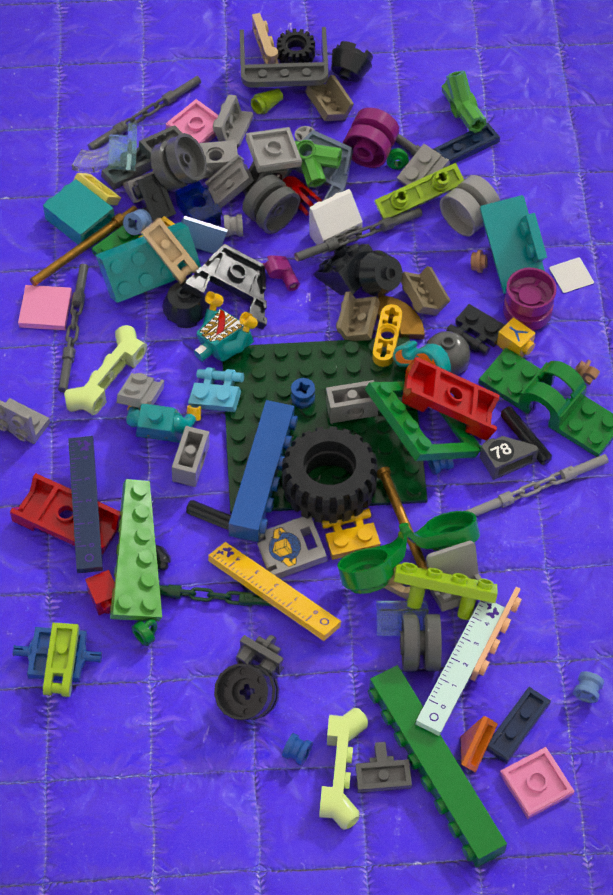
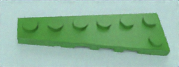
M126 479L122 488L121 519L118 530L119 543L116 550L117 563L114 571L115 584L112 591L110 619L141 621L153 619L160 621L162 618L150 481Z

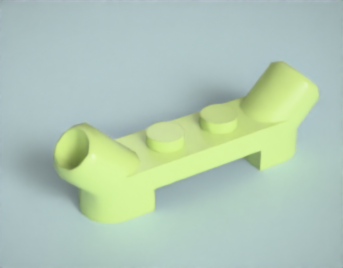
M125 325L115 331L116 349L112 354H108L105 357L102 366L91 374L85 386L66 389L64 396L68 411L85 410L92 415H96L107 403L105 390L126 365L135 368L146 353L147 344L137 339L136 331L133 327Z
M352 708L343 716L329 715L327 745L337 746L333 787L322 786L319 818H333L341 829L351 828L360 817L359 810L344 794V788L349 789L351 776V772H346V763H352L353 747H348V743L368 727V719L359 708Z

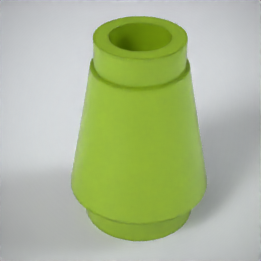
M276 88L255 94L251 99V107L257 114H266L283 100V93L280 89Z

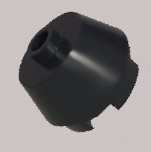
M341 41L340 45L337 44L336 48L332 50L331 70L343 80L358 82L372 68L373 55L367 49L364 53L355 48V43Z
M381 250L371 251L363 259H360L355 271V276L359 278L360 284L363 287L362 291L377 297L384 296L398 287L403 274L399 261Z
M186 281L182 284L177 282L170 287L163 300V312L168 320L176 323L180 328L194 327L205 316L206 310L209 308V304L205 301L206 295L203 294L200 298L182 289Z

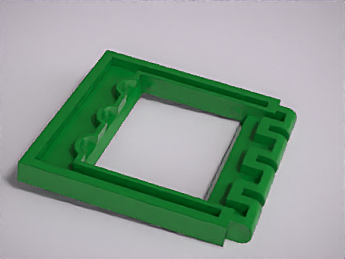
M405 381L368 383L365 391L415 461L475 458L479 454L481 445L474 435L466 432V424L441 412L439 413L461 443L432 444L423 434L418 423L408 413L405 405L398 399V397H403Z

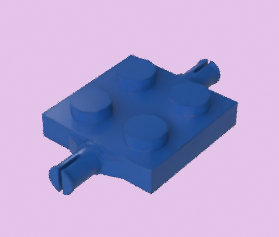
M35 627L34 637L29 646H13V656L28 657L27 676L29 679L44 680L51 628ZM79 630L72 682H80L82 668L86 661L99 663L102 661V652L86 650L87 631ZM54 676V680L62 681L63 677Z

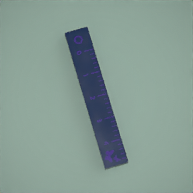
M93 436L68 438L77 574L103 571Z

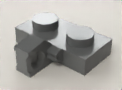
M386 742L375 743V757L369 758V763L355 764L358 793L412 788L409 759L394 760L393 756H387Z

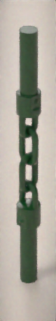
M159 585L160 595L168 596V598L181 599V596H190L195 601L209 602L212 599H219L233 605L274 607L251 592L228 591L225 594L215 593L209 588L194 587L191 590L182 589V585ZM195 591L209 592L207 593L208 598L195 597L197 594ZM231 595H239V601H231Z

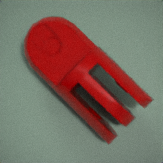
M287 176L283 179L286 186L292 188L299 195L300 206L298 209L306 216L309 215V212L301 203L303 202L308 207L314 205L307 197L308 195L316 202H322V199L297 177Z

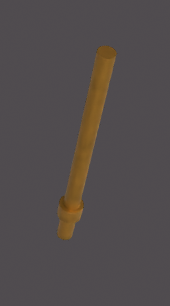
M132 206L124 213L115 215L107 225L31 277V284L33 286L38 285L115 229L123 226L124 217L138 210V208Z

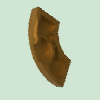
M390 296L378 297L380 301L378 319H380L381 311L385 306L390 304L397 305L402 310L400 337L424 339L423 323L413 308L405 302ZM390 314L388 322L392 323L395 315Z

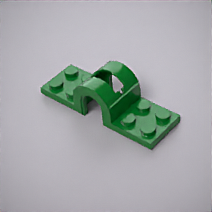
M505 348L479 378L478 383L499 394L501 398L527 414L531 411L532 401L544 405L550 413L548 427L596 457H599L613 440V413L585 396L587 386L583 378L575 369L563 362H546L540 369L508 348ZM555 376L571 388L570 399L567 398L565 400L556 389L551 387Z

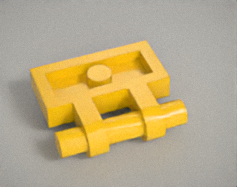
M369 508L363 509V512L356 517L352 515L351 520L345 522L342 519L337 520V523L329 524V521H322L323 529L332 527L334 531L325 534L332 560L342 558L361 549L381 545L374 522L363 523L364 519L371 518ZM354 522L355 527L342 530L341 525Z

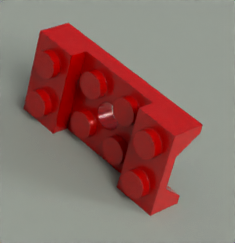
M418 357L413 359L406 368L402 397L403 404L421 412H424L427 407L465 423L466 432L485 441L495 433L497 426L491 424L492 412L499 400V394Z
M35 473L32 478L30 491L21 505L10 510L12 521L32 531L37 528L75 546L73 514L66 519L59 516L65 510L73 512L72 490ZM98 502L103 555L119 529L121 515L120 511Z

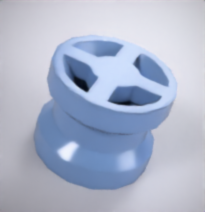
M138 209L127 214L123 220L125 230L131 235L140 234L152 223L150 214L144 209Z
M581 672L578 677L579 685L575 686L573 691L574 696L587 703L598 702L600 696L598 691L604 685L603 678L592 672Z

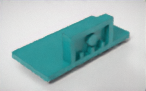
M523 195L482 205L480 207L481 216L501 288L505 295L508 279L514 272L523 268H537L545 271L542 261L547 258L536 215L535 213L529 214Z

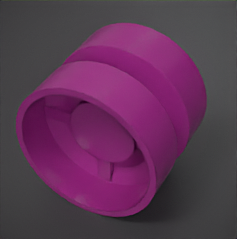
M377 108L361 109L357 113L343 141V144L352 147L351 160L368 168L382 166L386 162L391 148L399 135V125L385 111Z
M523 268L514 272L508 279L503 306L506 320L509 322L514 317L532 331L544 327L552 316L556 296V283L547 272L537 268Z

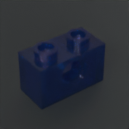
M200 181L175 191L176 205L183 216L221 226L220 216L223 215L218 203L213 202L209 189L207 187L204 188Z

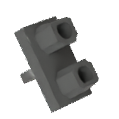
M245 635L241 638L240 649L236 656L237 663L251 664L255 660L261 666L270 670L273 675L275 672L280 675L284 669L282 666L283 657L278 655L281 648L275 646L277 639L275 636L270 635L266 640L259 636L256 641Z

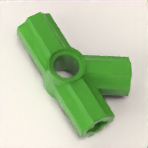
M462 70L450 73L446 76L447 80L441 88L442 93L450 103L455 118L460 117L469 131L474 133L482 131V128L486 125V118L479 110L476 98L470 91L466 72Z
M310 140L295 141L302 160L301 168L308 188L321 186L326 182L322 166L338 169L342 160V149L317 145ZM312 151L310 155L302 156L304 152Z

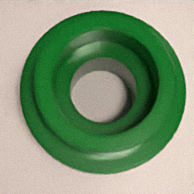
M395 148L390 151L386 161L390 168L399 170L408 164L409 158L403 149Z

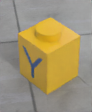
M513 317L499 331L497 346L503 350L508 348L523 357L525 354L529 355L533 351L536 333Z

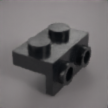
M155 174L133 182L134 187H132L134 196L137 200H141L143 205L141 209L146 210L150 214L152 222L157 218H162L163 216L170 217L176 214L167 189L161 185Z

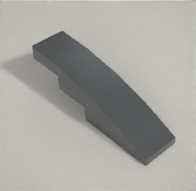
M174 125L140 140L138 148L120 155V162L103 169L101 177L115 190L123 186L122 183L143 175L152 169L150 157L154 146L170 140V138L182 134V132Z

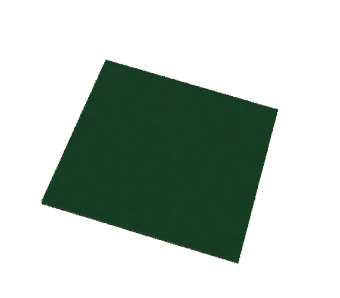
M398 337L396 347L410 341V338ZM375 338L364 341L334 340L249 345L242 352L223 361V371L232 369L236 372L244 373V381L235 382L234 386L239 387L241 390L236 411H225L230 514H232L266 400L294 406V416H298L295 431L291 430L289 435L292 436V441L297 437L302 438V434L309 430L314 432L315 428L323 427V429H330V426L337 427V430L343 431V429L351 431L352 435L358 434L363 438V443L367 442L372 447V452L377 459V470L383 467L390 468V477L401 503H426L428 499L423 461H415L379 409L378 416L330 423L326 406L327 387L374 380V382L405 381L407 367H399L394 360L391 365L386 367L376 365L372 359ZM383 347L380 357H385L386 347ZM299 378H307L315 385V401L308 408H298L291 400L292 383ZM404 404L408 413L419 425L418 410ZM324 465L313 469L308 476L320 484L335 485L349 479L351 474L339 466ZM279 470L280 484L278 491H273L271 497L274 498L272 511L294 510L291 507V503L284 496L282 471ZM377 478L375 496L372 497V502L369 506L391 505L383 483L379 478Z

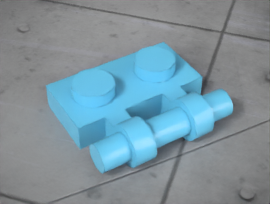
M210 367L198 369L196 376L197 378L204 379V382L194 383L188 404L194 408L201 406V409L235 412L241 390L239 387L234 386L235 382L244 381V373H239L232 369L217 371L215 368ZM215 380H222L224 384L215 385L214 382Z

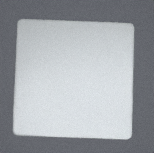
M579 257L549 267L563 293L594 283Z

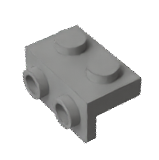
M228 95L225 103L221 105L220 113L213 122V131L218 142L236 140L237 147H240L254 116L252 112L241 111L236 95Z

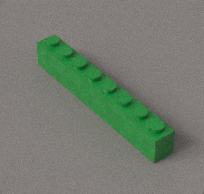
M396 665L370 678L368 690L370 699L374 704H379L382 709L381 716L387 726L391 725L394 729V738L400 748L404 747L409 754L407 759H409L410 766L413 770L418 769L422 776L420 780L426 792L431 791L435 798L434 804L440 815L444 814L449 821L448 828L455 839L459 838L463 845L462 851L469 862L473 861L476 868L504 854L507 847L505 839L441 735L438 736L415 725L423 705L399 666Z

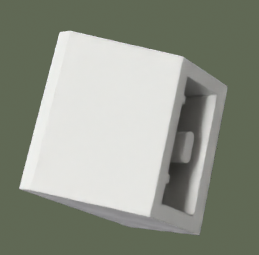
M349 189L336 193L331 198L317 202L309 207V236L316 245L324 243V240L332 237L345 236L350 232L361 229L363 226L360 213ZM355 234V235L349 236L348 238H349V239H352V238H355V237H357V236H356V234Z

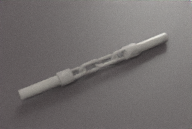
M604 454L574 467L569 466L550 475L548 478L524 485L516 491L500 494L498 498L466 511L474 513L477 517L496 508H504L514 504L515 500L522 497H529L552 485L568 482L577 478V475L607 464L609 462L608 457ZM560 475L562 479L556 481L555 477ZM534 486V491L525 494L524 489Z

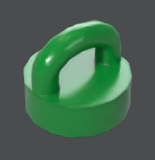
M153 619L145 623L139 620L132 626V632L142 645L149 646L155 641L154 634L158 625Z

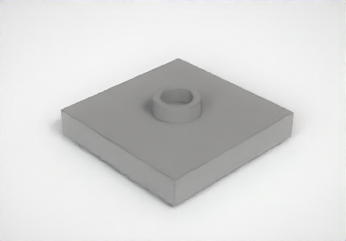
M290 127L246 133L245 139L258 173L301 167L302 160Z

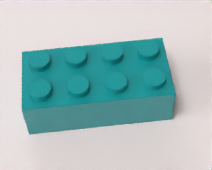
M181 222L168 226V229L200 268L201 264L188 226ZM144 237L96 254L110 298L117 303L176 280L172 272ZM183 260L177 265L178 268L181 270L185 266Z

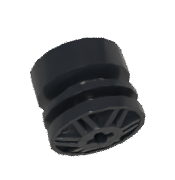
M238 663L227 667L220 673L215 683L214 696L217 706L225 715L232 719L256 720L266 717L274 710L279 700L280 689L276 677L267 668L261 665ZM251 688L255 690V694L247 695V690Z

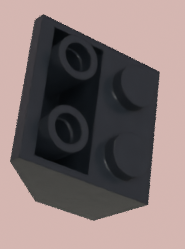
M369 244L341 246L334 251L335 254L330 259L320 263L319 269L314 273V276L339 295H345V292L349 291L354 294L361 287L359 278L355 276L357 263L373 250Z

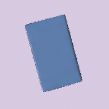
M184 216L181 223L188 226L195 248L214 254L222 246L228 229Z

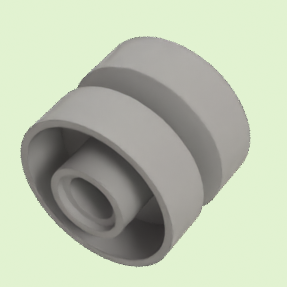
M470 175L457 188L452 189L441 198L440 210L452 229L463 236H472L484 225L480 207L500 201L495 189L485 179L477 175Z

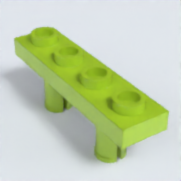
M454 163L374 200V203L382 219L392 218L450 192L452 189L457 188L464 181V178L457 164Z
M408 562L398 564L395 568L394 582L411 585L407 606L412 609H421L426 589L461 596L457 616L464 620H470L476 600L496 603L498 595L497 584H494L491 580L484 578L479 580L470 579L461 573L451 575L443 573L437 568H418L415 564Z

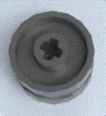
M182 133L172 137L170 140L155 145L151 151L150 159L154 174L161 185L168 190H178L203 179L206 175L207 162L204 151L198 141L189 134Z
M272 174L263 177L251 187L243 201L242 210L265 233L273 234L283 229L293 219L300 206V197L292 188L287 187L285 182L278 176Z
M402 614L400 655H402L403 672L417 671L420 665V655H423V665L426 671L441 670L442 637L440 614H426L423 618L422 630H420L419 618L416 614Z

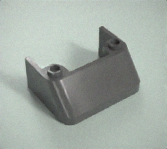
M322 27V62L245 65L244 29L239 30L241 81L245 86L251 88L318 86L327 82L328 53L326 27Z

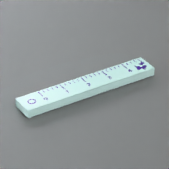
M479 601L420 712L415 725L440 736L505 607L497 603Z

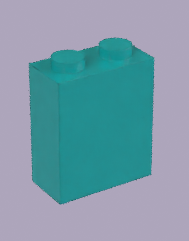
M77 179L65 185L59 193L49 198L43 205L45 219L76 244H80L111 222V218L115 216L112 206Z

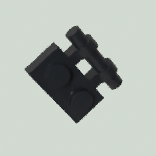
M468 304L456 318L455 324L459 327L457 328L450 324L446 331L458 333L471 346V350L487 355L490 347L485 345V343L495 347L498 333L505 325ZM468 332L476 336L477 338L470 336Z

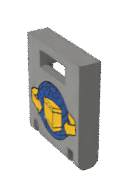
M311 515L309 519L300 517L269 528L265 534L261 533L259 542H257L266 570L279 579L328 561ZM312 533L317 547L308 550L303 536Z

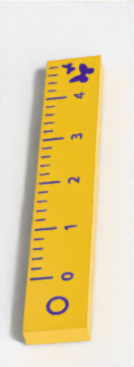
M224 542L208 555L210 563L321 640L325 641L341 627V620L227 542Z

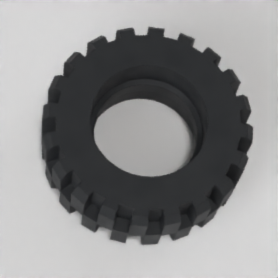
M330 426V429L319 427L315 428L314 432L309 430L302 434V438L297 437L292 441V446L287 448L285 458L282 461V485L286 500L291 503V507L296 512L301 511V516L309 519L311 515L314 521L322 523V521H329V524L337 523V520L341 519L345 522L351 520L352 515L355 517L363 512V508H367L371 504L372 497L375 496L377 459L372 452V447L367 442L363 443L361 436L358 434L352 435L351 431L347 429L342 431L337 430V427ZM335 465L347 470L351 477L339 484L325 485L312 480L308 474L317 467Z

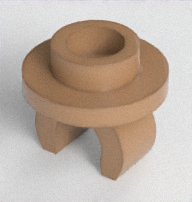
M589 359L585 362L581 360L575 367V370L581 375L584 382L590 385L593 379L597 378L600 371L595 367L589 366L591 364Z

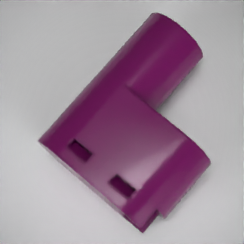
M267 256L268 261L263 263L269 277L282 279L288 291L298 289L300 283L288 259L285 256Z

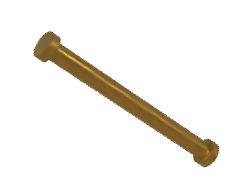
M380 468L377 470V478L381 479L399 524L408 523L414 533L390 477V468ZM407 538V543L417 567L427 569V562L421 548Z

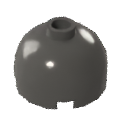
M441 331L427 341L426 344L434 343L441 346L447 352L451 363V373L458 376V374L468 369L470 363L469 345L461 335L452 331Z

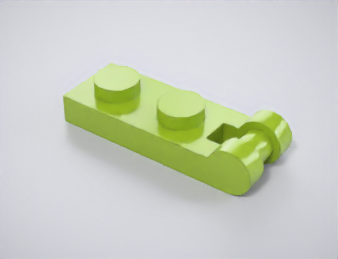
M52 622L43 695L52 696L53 693L61 694L62 697L71 696L79 635L78 624ZM54 676L63 677L62 683H54Z

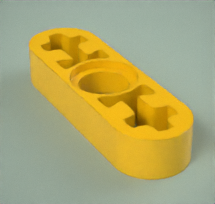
M387 305L381 311L372 357L373 362L380 367L389 366L393 362V352L397 346L402 323V310L397 305ZM390 314L395 315L392 324L388 323ZM384 332H391L394 335V337L391 339H384L381 336V334ZM383 347H386L385 357H380Z

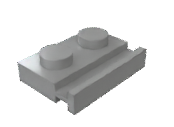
M423 144L397 176V180L406 186L449 166L450 161L429 146Z
M237 155L205 183L209 187L208 190L215 205L222 208L249 186L254 179L247 165L244 164V159Z
M131 373L117 394V403L138 408L141 407V404L154 405L164 389L165 380L161 379L160 382H156L154 378L148 377L145 374Z

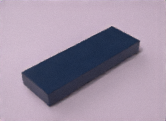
M486 123L482 131L477 133L469 131L433 148V150L441 154L445 159H449L450 165L499 143L500 136L489 123Z
M528 687L492 736L486 751L507 764L546 711L551 700Z

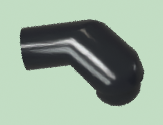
M156 545L158 569L167 570L168 564L171 563V557L164 547Z

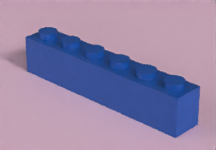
M269 400L265 402L229 521V536L259 542L261 533H266L268 519H265L267 512H272L274 498L271 497L273 491L277 492L279 488L280 477H278L279 470L282 471V461L285 458L284 452L291 446L292 436L289 435L291 430L295 431L298 416H294V406Z

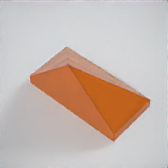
M483 716L460 736L462 766L476 773L498 725L496 722Z

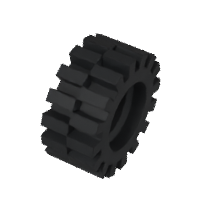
M296 28L293 29V32L286 30V35L282 32L277 39L278 60L280 59V63H312L315 57V40L313 35L310 36L308 31L304 33V29L296 32ZM291 47H301V48H303V49H302V50H298V51H293V50H290L289 48H291Z

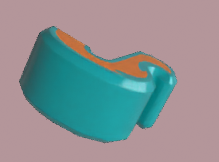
M407 341L394 349L393 360L399 367H408L413 359L418 357L451 372L449 356L439 345L434 343L426 344L417 349L416 341Z

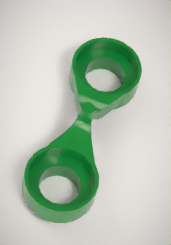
M469 511L443 513L430 519L415 533L412 532L408 523L400 524L398 537L393 542L378 547L361 549L344 556L337 565L341 583L345 588L358 594L371 593L384 588L394 575V567L405 556L407 538L421 548L433 549L435 551L467 541H473L475 544L480 537L476 515Z

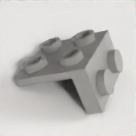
M467 541L430 553L426 557L427 569L437 568L443 573L451 575L461 573L470 579H481L478 572L476 546L473 541ZM430 590L432 597L442 612L459 606L461 596Z

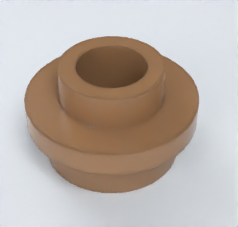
M478 250L471 254L472 271L482 273L483 269L487 268L488 258L483 253V250Z

